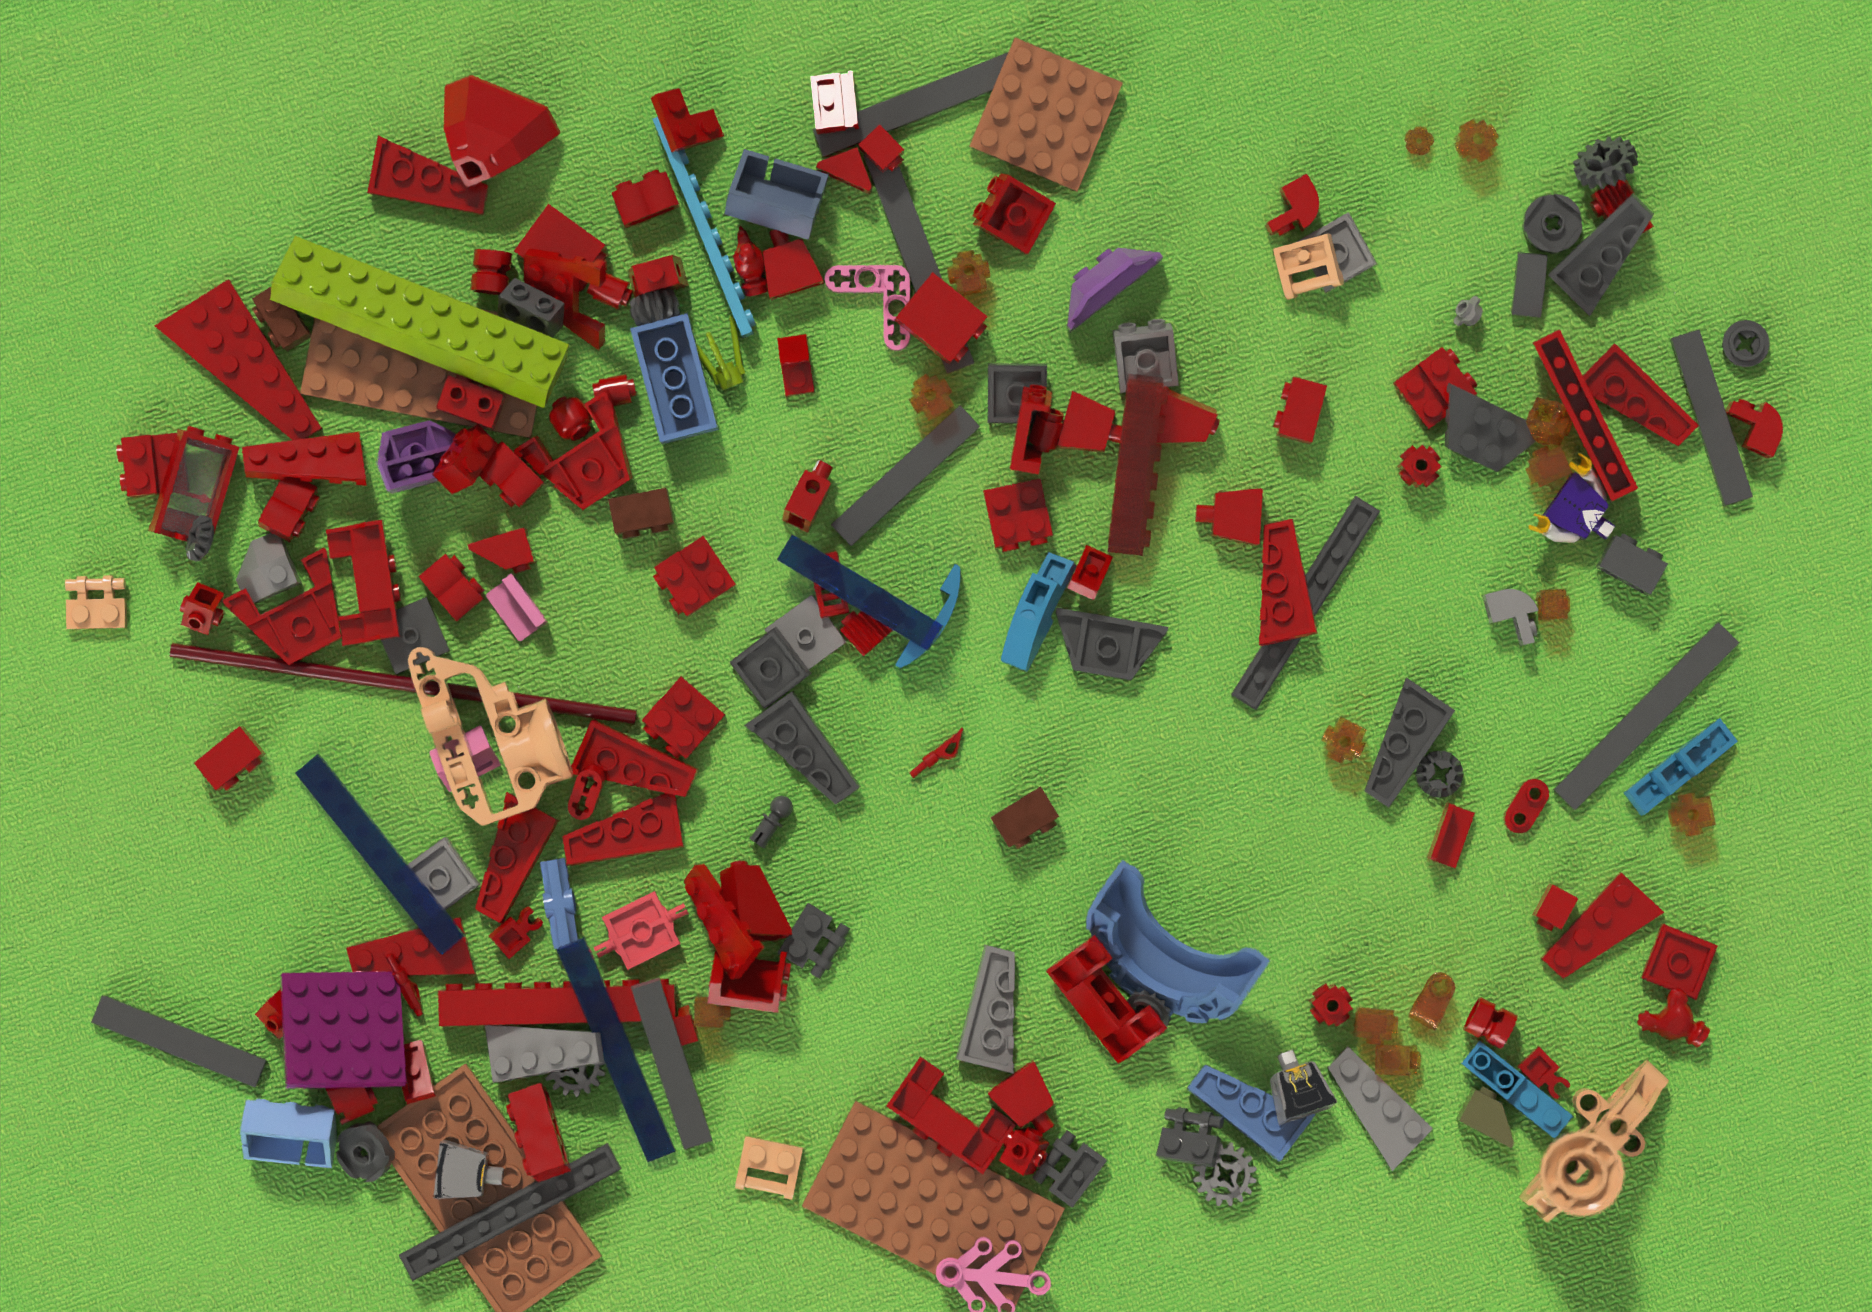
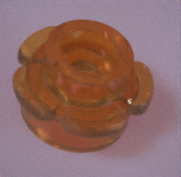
M1422 126L1409 130L1405 135L1406 149L1411 154H1427L1434 142L1433 135L1428 133L1427 129ZM1417 138L1422 140L1420 144L1416 142Z

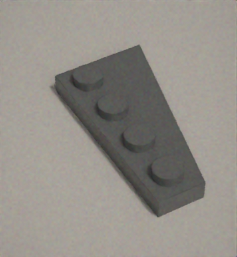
M1632 193L1567 255L1548 276L1590 316L1654 213Z
M1407 677L1364 792L1388 808L1455 712L1454 709Z
M794 691L745 724L751 732L757 734L766 745L780 754L789 765L803 774L811 784L834 804L839 803L861 787Z

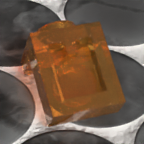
M1376 1045L1375 1074L1411 1076L1417 1073V1069H1420L1421 1053L1417 1051V1045Z

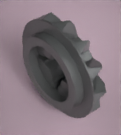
M1742 320L1732 324L1724 333L1722 343L1726 358L1734 363V365L1741 367H1751L1760 363L1766 357L1770 346L1766 330L1760 324L1750 320ZM1740 336H1743L1744 339L1756 337L1750 344L1751 352H1748L1746 349L1735 350L1741 343Z
M200 515L193 522L191 530H189L185 550L187 558L192 561L199 562L206 556L212 545L214 525L211 517Z
M1446 751L1428 753L1422 758L1416 770V778L1420 788L1426 794L1438 798L1452 795L1461 786L1464 775L1461 762L1453 754ZM1433 763L1440 769L1451 768L1445 774L1447 785L1440 779L1429 781L1435 774Z
M1146 990L1142 992L1135 991L1127 1000L1136 1013L1150 1005L1167 1027L1169 1024L1171 1009L1164 1006L1165 1000H1159L1156 997V993L1149 995Z

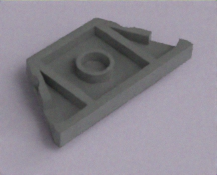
M1451 383L1447 385L1449 406L1446 410L1447 430L1445 432V447L1496 472L1544 436L1547 431Z
M1056 608V615L1074 671L1132 680L1168 631L1166 626Z

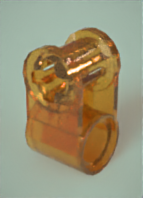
M1443 972L1432 974L1428 978L1421 994L1415 1000L1408 1017L1435 1031L1455 991V983L1452 978ZM1446 979L1445 984L1448 986V989L1446 991L1441 990L1439 994L1436 993L1437 988L1434 986V983Z

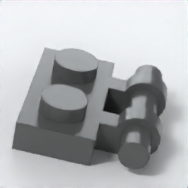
M807 903L792 928V935L786 938L778 954L780 955L781 951L787 952L786 959L801 968L804 967L809 958L816 963L810 973L820 979L825 970L831 968L833 964L831 960L839 947L843 948L846 943L845 937L850 928L840 923L836 931L833 932L827 928L833 917ZM823 936L830 941L820 955L814 949Z
M1178 1107L1176 1110L1167 1108L1165 1120L1175 1121L1174 1129L1162 1127L1156 1156L1159 1159L1215 1168L1221 1139L1218 1136L1211 1135L1212 1127L1221 1129L1224 1124V1118L1214 1116L1212 1112L1203 1111L1200 1114L1189 1112L1187 1108ZM1187 1123L1200 1125L1199 1133L1186 1131Z
M1066 1130L1060 1139L1057 1138L1052 1144L1054 1148L1032 1178L1042 1184L1046 1177L1050 1176L1055 1181L1048 1190L1073 1208L1107 1162V1159L1084 1142L1077 1151L1072 1149L1070 1145L1076 1136ZM1065 1154L1070 1158V1161L1060 1173L1054 1166Z

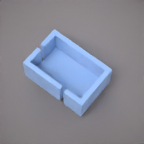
M265 1099L246 1100L240 1128L244 1159L299 1165L304 1141H309L305 1166L332 1168L337 1142L335 1109H329L323 1105H316L314 1107L301 1106L294 1102H286L284 1104L273 1103Z

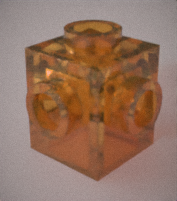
M1472 119L1459 127L1461 132L1454 138L1456 140L1454 146L1462 159L1466 158L1468 164L1476 159L1478 163H1481L1494 155L1492 150L1498 146L1496 140L1499 137L1491 123L1487 125L1484 119L1476 123ZM1475 134L1480 135L1483 141L1482 144H1476L1473 141Z
M974 250L957 253V258H952V266L947 267L949 284H955L956 291L962 296L986 292L985 278H990L988 260L982 261L981 254L974 255ZM970 269L974 274L966 275L964 271Z
M926 374L913 382L914 388L910 390L913 397L909 401L917 414L923 412L928 422L954 407L948 396L953 392L944 378L938 380L936 375L930 378ZM928 392H933L936 394V398L928 400L925 395Z
M1537 397L1527 416L1526 424L1532 438L1542 445L1554 444L1560 446L1564 436H1568L1570 433L1572 421L1563 403Z
M1341 716L1338 717L1334 726H1327L1321 738V741L1325 742L1323 749L1329 751L1327 757L1340 764L1343 763L1344 759L1347 761H1352L1353 757L1358 759L1366 744L1362 739L1367 729ZM1342 736L1347 739L1345 747L1339 744V739Z
M1695 792L1679 795L1678 801L1672 802V809L1668 810L1671 827L1676 826L1677 832L1685 831V836L1702 834L1703 827L1716 825L1710 796L1696 798ZM1689 810H1692L1693 817L1691 819L1688 818Z

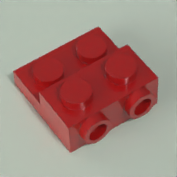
M1001 173L999 177L994 176L989 182L987 191L990 194L985 203L980 202L973 212V217L976 218L973 225L1028 255L1056 203L1012 176Z
M1443 346L1393 383L1427 430L1446 417V410L1449 406L1448 383L1474 395L1477 394L1474 388L1478 385L1474 378L1468 372L1463 375L1457 367L1460 360L1450 348L1445 351Z
M177 433L121 438L122 444L116 446L118 462H124L125 474H120L122 492L127 491V496L131 498L160 494ZM184 449L173 488L189 491Z
M1041 478L983 490L995 548L1001 547L1002 552L1019 549L1018 543L1030 541L1031 546L1048 543L1047 537H1052L1053 533Z
M704 536L654 567L657 573L653 575V578L661 590L668 588L673 596L669 602L679 615L684 612L687 617L736 585Z
M681 676L642 719L646 724L643 730L655 740L659 736L668 743L665 749L675 758L679 759L683 756L685 759H688L723 719L725 714Z

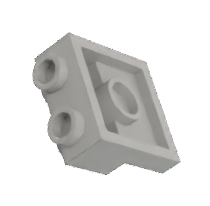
M1153 319L1148 321V326L1136 327L1135 323H1123L1118 326V330H1112L1120 393L1147 390L1151 382L1162 387L1179 386L1174 334L1171 323H1165L1164 319Z

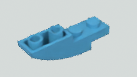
M1048 552L1038 573H1032L1020 598L1006 637L1001 656L1003 663L1028 672L1053 623L1051 615L1077 567L1074 561Z
M1481 1041L1476 1044L1461 1063L1554 1139L1558 1137L1574 1117Z

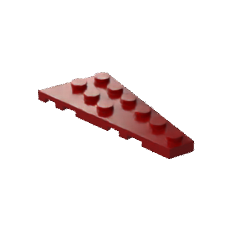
M229 279L154 325L290 439L309 438L323 429Z

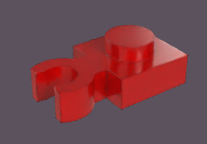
M529 906L520 912L519 920L515 921L512 917H509L489 935V938L508 959L513 957L531 941L526 933L539 929L543 924L540 918H536L533 922L528 923V917L534 912Z
M1539 1046L1517 1066L1538 1088L1545 1083L1549 1095L1555 1099L1560 1097L1554 1091L1555 1084L1562 1083L1566 1088L1570 1087L1567 1079L1554 1074L1560 1067Z

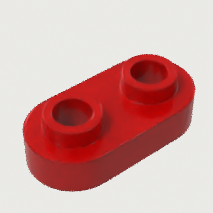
M1529 779L1522 783L1503 816L1504 824L1509 831L1525 833L1532 827L1549 798V789L1543 781ZM1532 788H1537L1540 792L1537 799L1530 797L1529 793ZM1517 813L1524 815V822L1522 824H1517L1514 821Z

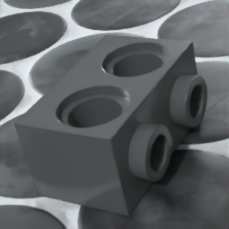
M514 278L499 295L498 316L553 338L563 327L565 303Z

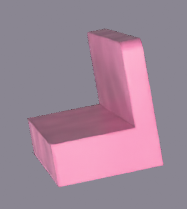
M514 574L505 577L501 584L486 594L489 602L518 641H523L548 622Z
M477 726L465 733L478 777L501 766L499 758L489 744L482 726ZM452 739L447 744H444L445 748L451 749L454 754L453 758H448L449 760L464 755V753L457 755L455 746L459 745V740ZM434 748L429 754L438 776L450 792L451 789L437 749Z

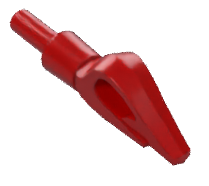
M963 727L934 751L922 758L923 761L909 772L912 778H915L927 767L931 768L940 758H955L959 751ZM956 742L954 751L951 754L947 753L946 750L949 745Z
M392 953L386 955L393 969L392 975L398 983L403 997L410 1008L414 1010L416 1016H421L423 1013L417 984L408 978L403 967H399Z

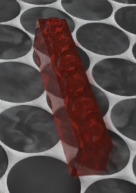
M1128 374L1107 545L1108 552L1143 556L1144 547L1149 548L1151 530H1146L1147 519H1153L1155 502L1149 500L1151 490L1156 491L1158 473H1153L1154 461L1160 462L1162 444H1156L1157 434L1163 433L1165 415H1160L1161 404H1167L1169 390L1168 386H1163V377Z

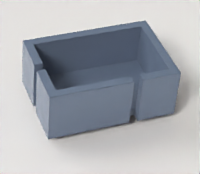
M744 149L728 192L724 214L809 240L816 215L824 197L829 174L775 158L769 181L765 179L769 156Z

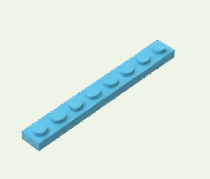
M655 117L653 122L742 338L753 335L751 327L755 326L756 323L750 309L744 311L740 300L744 299L745 296L739 282L733 284L729 273L734 270L728 255L721 256L718 246L723 243L717 228L710 229L707 219L712 216L705 201L699 202L695 193L701 190L694 174L688 176L684 166L689 163L684 149L671 152L658 117Z

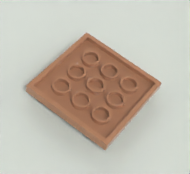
M1014 37L969 147L1069 189L1078 191L1123 82Z

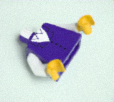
M1581 453L1578 454L1581 457V463L1578 466L1573 462L1569 463L1570 468L1576 472L1569 476L1543 515L1536 513L1533 515L1538 518V525L1536 527L1528 526L1530 530L1539 532L1554 542L1575 543L1579 539H1586L1591 531L1606 540L1615 528L1613 523L1602 517L1609 506L1606 502L1607 493L1598 474L1591 467V460Z

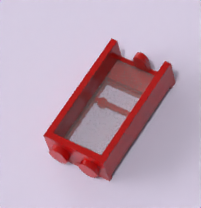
M188 426L186 431L177 430L175 444L148 531L187 542L189 530H191L193 522L200 515L211 517L215 533L240 448L239 446L232 445V438L218 434L215 435L214 439L205 437V430Z

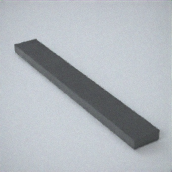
M1008 53L858 111L859 129L853 127L846 128L845 131L817 134L814 128L813 132L823 158L861 143L879 124L887 132H890L992 92Z
M864 155L915 292H917L932 272L941 279L942 277L902 172L898 166L893 172L888 169L882 173ZM970 350L966 352L959 362L953 359L950 364H947L942 360L947 374L974 364Z
M1354 496L1306 573L1314 617L1380 512L1357 496ZM1302 637L1261 646L1231 695L1257 710Z
M1717 622L1553 790L1573 810H1576L1739 642Z
M609 1143L569 1163L571 1167L570 1172L539 1183L535 1181L399 1254L411 1280H416L621 1170L622 1168Z

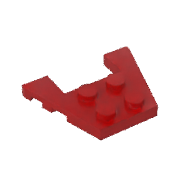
M530 248L524 254V283L564 302L563 325L599 350L605 343V324L579 313V279L600 288L606 281V262L596 259L594 263L586 262L585 257L575 256L573 259L562 258L561 253Z
M608 389L584 404L600 431L556 460L552 459L538 435L513 450L518 457L525 459L533 466L532 468L537 473L544 475L555 485V488L582 510L633 479L611 393Z
M325 547L301 559L315 587L260 615L246 588L222 600L224 606L288 666L341 639Z

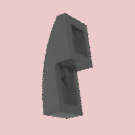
M1518 252L1511 306L1512 315L1541 318L1547 255Z

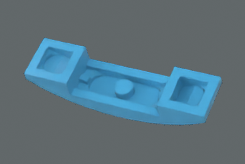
M954 564L940 588L941 591L949 595V598L922 644L918 645L911 640L908 642L895 664L898 668L901 669L923 655L934 644L946 627L955 608L960 587V566Z

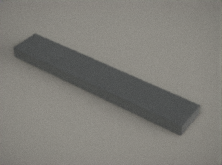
M1700 330L1671 338L1670 341L1696 422L1699 425V432L1723 506L1753 497Z
M961 405L957 407L831 524L833 528L852 546L978 430L980 426Z
M660 977L631 986L683 1148L687 1149L712 1141V1136Z
M106 995L101 996L91 1023L252 1087H257L267 1062L265 1058Z

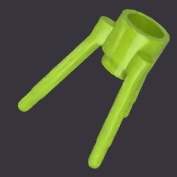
M733 315L729 317L736 366L733 365L732 361L725 364L710 332L706 333V337L719 367L715 369L700 346L697 345L700 359L712 375L715 384L720 385L721 390L744 382L741 375L746 373L742 365L737 326Z

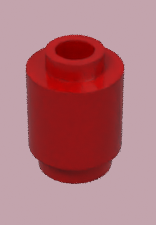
M606 273L604 284L600 288L589 284L587 294L592 295L594 300L619 310L622 305H628L633 290L629 289V282Z
M627 374L599 379L598 383L592 384L594 397L608 389L614 406L632 403V397L637 396L634 379L628 380Z
M1051 408L1050 412L1040 411L1036 414L1028 439L1033 444L1032 447L1035 450L1048 453L1050 450L1057 448L1064 425V413Z

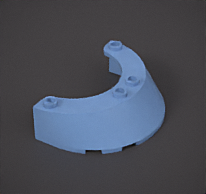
M1123 860L1101 888L1087 914L1086 929L1090 930L1091 936L1095 935L1112 956V959L1106 964L1112 971L1109 976L1129 995H1132L1135 991L1142 992L1143 990H1146L1149 995L1156 993V997L1159 1000H1165L1164 1006L1171 1009L1170 1017L1174 1013L1184 1016L1187 1022L1207 1023L1209 1019L1218 1018L1223 1020L1232 1015L1239 1008L1270 962L1269 959L1255 949L1242 948L1235 953L1214 955L1193 949L1174 938L1157 922L1149 910L1144 896V878L1140 871Z

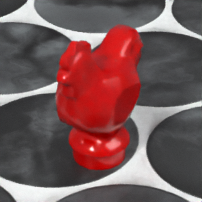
M739 226V231L737 232L738 245L733 259L736 272L744 280L741 284V289H744L745 296L760 295L768 291L767 279L762 277L764 272L761 249L750 241L746 230Z
M1680 988L1672 989L1668 993L1667 1005L1660 1013L1651 1014L1646 1010L1638 1015L1637 1024L1642 1026V1031L1656 1032L1667 1040L1686 1037L1687 1044L1699 1047L1710 1033V1028L1705 1025L1704 1021H1693V1012L1687 1004L1688 996Z

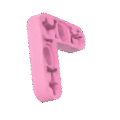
M837 265L828 269L825 274V283L828 289L834 293H883L884 342L893 351L905 349L910 341V333L902 326H900V334L905 335V340H900V345L896 346L893 340L888 339L889 335L894 334V324L888 326V320L894 321L896 316L889 313L888 306L894 300H900L904 305L909 302L910 277L908 271L899 265ZM837 271L841 272L842 277H851L849 271H856L854 276L856 288H849L850 281L841 282V287H835V283L830 282L829 279L834 277ZM864 271L874 273L876 277L874 285L863 287L859 283L860 274ZM894 271H899L900 276L905 277V281H901L899 284V291H906V296L897 294L887 296L888 291L894 292L893 282L888 281V277H892Z

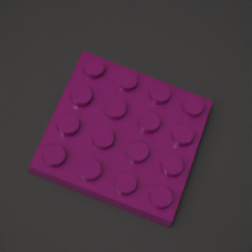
M392 972L281 973L286 1089L405 1086L406 1072L401 989L394 979Z

